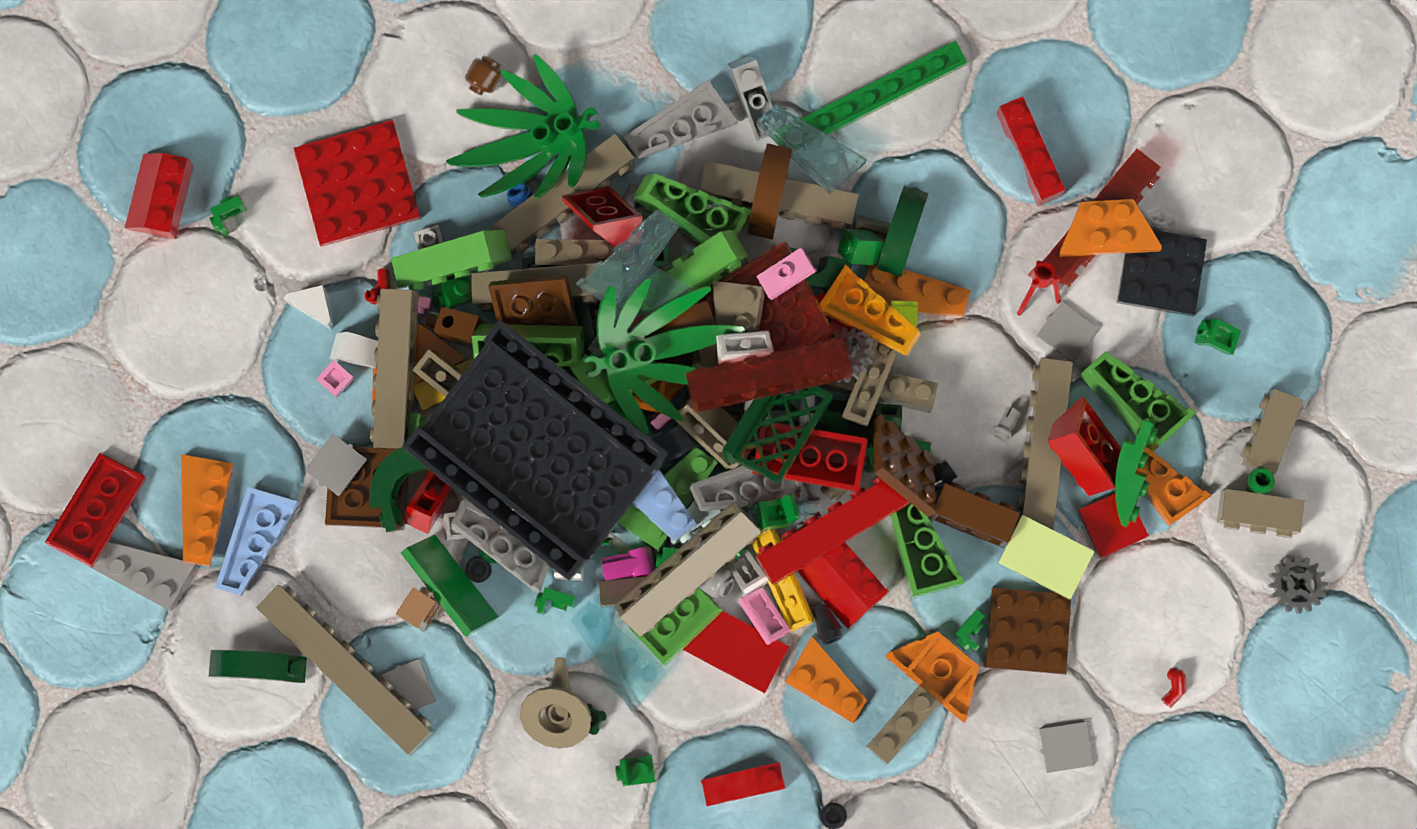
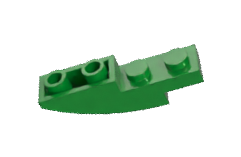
M1147 417L1141 424L1136 441L1127 438L1123 442L1119 455L1115 483L1116 503L1121 525L1125 527L1130 524V521H1136L1141 508L1136 506L1140 496L1145 497L1150 484L1146 481L1148 474L1138 471L1139 468L1144 469L1149 454L1145 453L1148 443L1153 444L1158 429L1154 428L1156 421Z

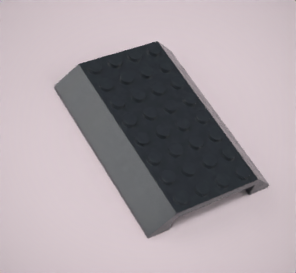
M498 320L483 340L486 343L424 426H417L402 448L567 581H570L592 558L654 478L668 452L503 321Z

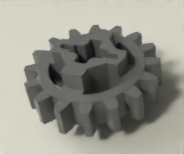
M843 327L841 334L834 331L833 339L828 337L825 339L828 343L827 346L820 347L824 354L818 356V359L822 362L819 367L830 380L834 379L837 383H840L843 379L846 383H849L852 376L859 379L860 371L865 373L868 371L865 365L873 363L869 356L875 354V350L872 348L874 343L863 330L859 331L856 327H853L849 331L847 327Z
M1294 556L1292 563L1289 558L1283 559L1284 566L1276 564L1274 568L1277 573L1269 574V577L1274 582L1268 584L1267 587L1275 591L1270 595V598L1277 597L1279 599L1276 604L1277 607L1285 604V612L1287 613L1295 608L1296 614H1301L1303 607L1307 612L1312 611L1311 604L1319 606L1321 602L1318 597L1326 596V593L1321 590L1322 587L1328 585L1327 582L1321 581V577L1325 575V572L1318 573L1316 569L1319 564L1309 565L1310 558L1308 557L1300 562L1299 556ZM1290 568H1302L1304 571L1295 573ZM1312 578L1314 581V590L1311 588ZM1281 580L1284 582L1283 592L1281 590ZM1300 580L1302 582L1300 584L1301 589L1295 590L1293 588L1295 586L1294 581ZM1294 597H1300L1302 600L1306 601L1298 603L1291 601V599Z

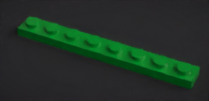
M955 40L773 132V137L778 146L791 148L793 154L966 66L968 62Z

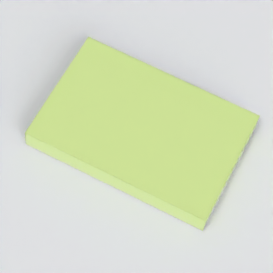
M1022 515L998 563L1071 599L1094 551Z

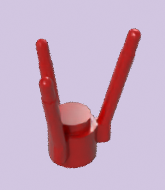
M1038 260L1035 267L1028 273V276L1032 277V283L1019 307L1018 316L1022 315L1037 287L1046 288L1053 284L1056 303L1059 304L1061 302L1058 284L1060 277L1055 275V269L1050 263Z

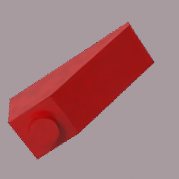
M429 471L407 506L405 524L429 534L453 488L432 471Z
M780 762L701 780L706 806L786 789Z

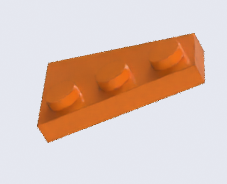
M1146 447L1145 453L1149 454L1144 469L1139 468L1138 471L1148 474L1146 481L1150 484L1146 497L1167 526H1170L1212 495L1206 490H1201L1192 483L1191 479L1187 476H1182L1168 462Z
M811 637L785 683L851 723H854L867 699L817 641Z

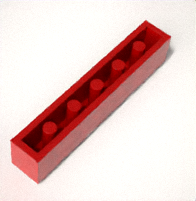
M878 477L873 481L874 486L867 490L862 487L859 489V492H853L850 494L852 499L844 504L840 500L827 508L829 513L821 518L817 514L804 522L806 527L796 531L795 528L789 530L781 536L783 540L776 545L770 542L758 550L760 554L756 556V559L770 583L774 586L909 505L910 502Z

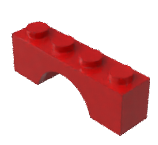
M1022 96L999 106L996 115L1006 137L1012 141L1021 158L1027 176V183L1037 206L1039 207L1061 198L1065 192L1064 185L1024 97Z

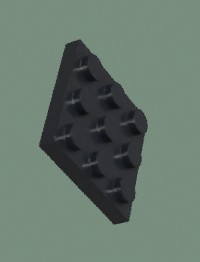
M1152 230L1162 249L1158 252L1124 253L1116 303L1194 317L1207 239Z

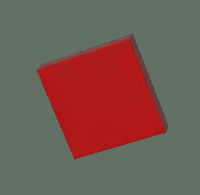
M1116 493L1078 510V514L1100 559L1149 537L1139 514L1136 521H1130L1127 527L1121 525L1116 503Z

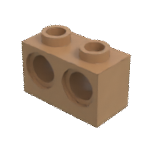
M413 587L396 612V615L424 632L441 605L436 602L433 593L424 587L417 590Z

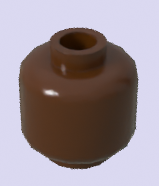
M484 55L482 58H475L465 75V80L470 84L468 89L481 96L484 92L493 93L503 76L500 69L501 64Z

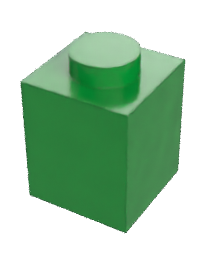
M845 229L837 253L851 264L876 265L884 241L870 230Z

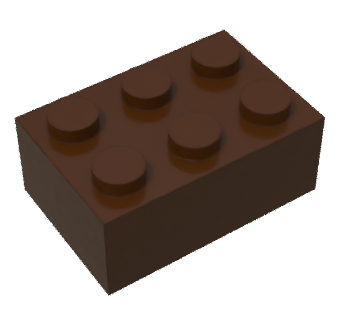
M950 482V485L944 484L936 500V512L929 519L1001 548H1004L1009 543L1020 514L1014 511L1016 507L1005 502H1000L999 505L989 501L991 497L980 492H975V495L965 491L966 487L955 482Z

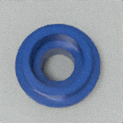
M521 183L509 189L507 192L509 204L517 207L531 197L532 190L530 187Z

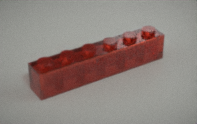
M1136 148L1093 201L1134 199L1138 205L1144 198L1141 195L1146 187L1151 190L1160 179L1157 173L1161 167ZM1068 231L1042 261L1050 263L1055 269V275L1060 277L1058 282L1059 290L1065 285L1070 287L1079 276L1075 273L1082 265L1086 268L1095 257V255L1059 257V251Z
M829 338L822 343L814 345L802 344L792 350H775L769 355L760 357L749 356L742 361L733 363L722 362L716 367L707 369L703 367L695 368L685 374L693 411L697 413L851 378V363L844 338Z

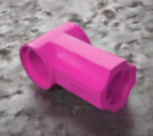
M652 547L633 549L626 554L601 558L605 581L633 576V578L649 576L656 569Z

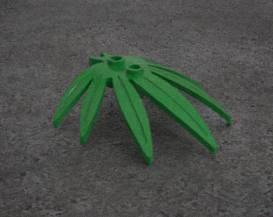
M536 54L533 55L539 74L551 95L556 99V102L527 80L506 70H501V74L519 94L539 109L547 112L548 116L505 109L473 108L456 110L457 114L461 117L483 125L510 130H531V132L505 138L447 159L446 163L450 166H494L518 161L539 153L479 192L478 196L481 198L504 192L525 182L547 166L557 154H559L534 195L536 199H540L557 184L566 171L568 164V186L570 188H573L578 183L585 170L587 144L583 130L587 128L595 130L601 126L598 120L589 121L593 115L598 113L594 108H587L579 116L573 97L564 82Z
M646 278L630 294L620 310L615 326V287L609 286L602 298L597 317V338L602 356H584L582 358L583 362H594V368L585 373L587 376H596L600 373L601 369H605L610 390L617 404L627 418L644 434H649L646 420L640 406L628 388L646 404L660 413L680 422H684V418L662 394L638 379L639 374L662 381L688 385H731L733 383L729 378L703 369L679 364L651 362L656 359L682 355L717 343V335L741 333L745 330L744 327L735 325H700L674 329L645 338L646 335L666 325L705 296L711 290V287L705 286L670 300L647 315L629 333H627V329L633 322L645 299L651 279Z

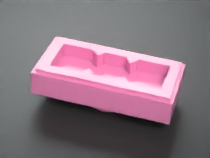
M799 248L759 274L757 278L769 299L773 300L816 272L804 249Z
M655 412L650 417L653 421L650 423L649 428L655 434H658L673 418Z
M762 586L743 596L738 601L767 645L791 631Z

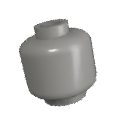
M724 566L720 567L711 579L705 580L699 588L711 599L725 598L734 585L731 570Z

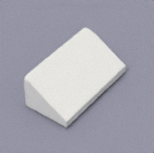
M769 331L723 334L716 337L720 368L770 364L774 356Z

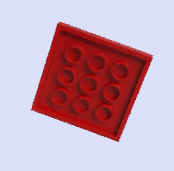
M393 120L294 147L317 238L321 247L421 219Z

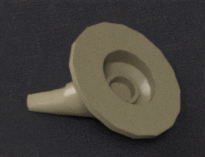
M563 657L555 658L552 682L549 684V687L538 688L528 694L521 704L520 720L528 735L544 746L558 749L573 747L583 741L589 733L591 726V715L588 706L578 695L571 691L566 659Z

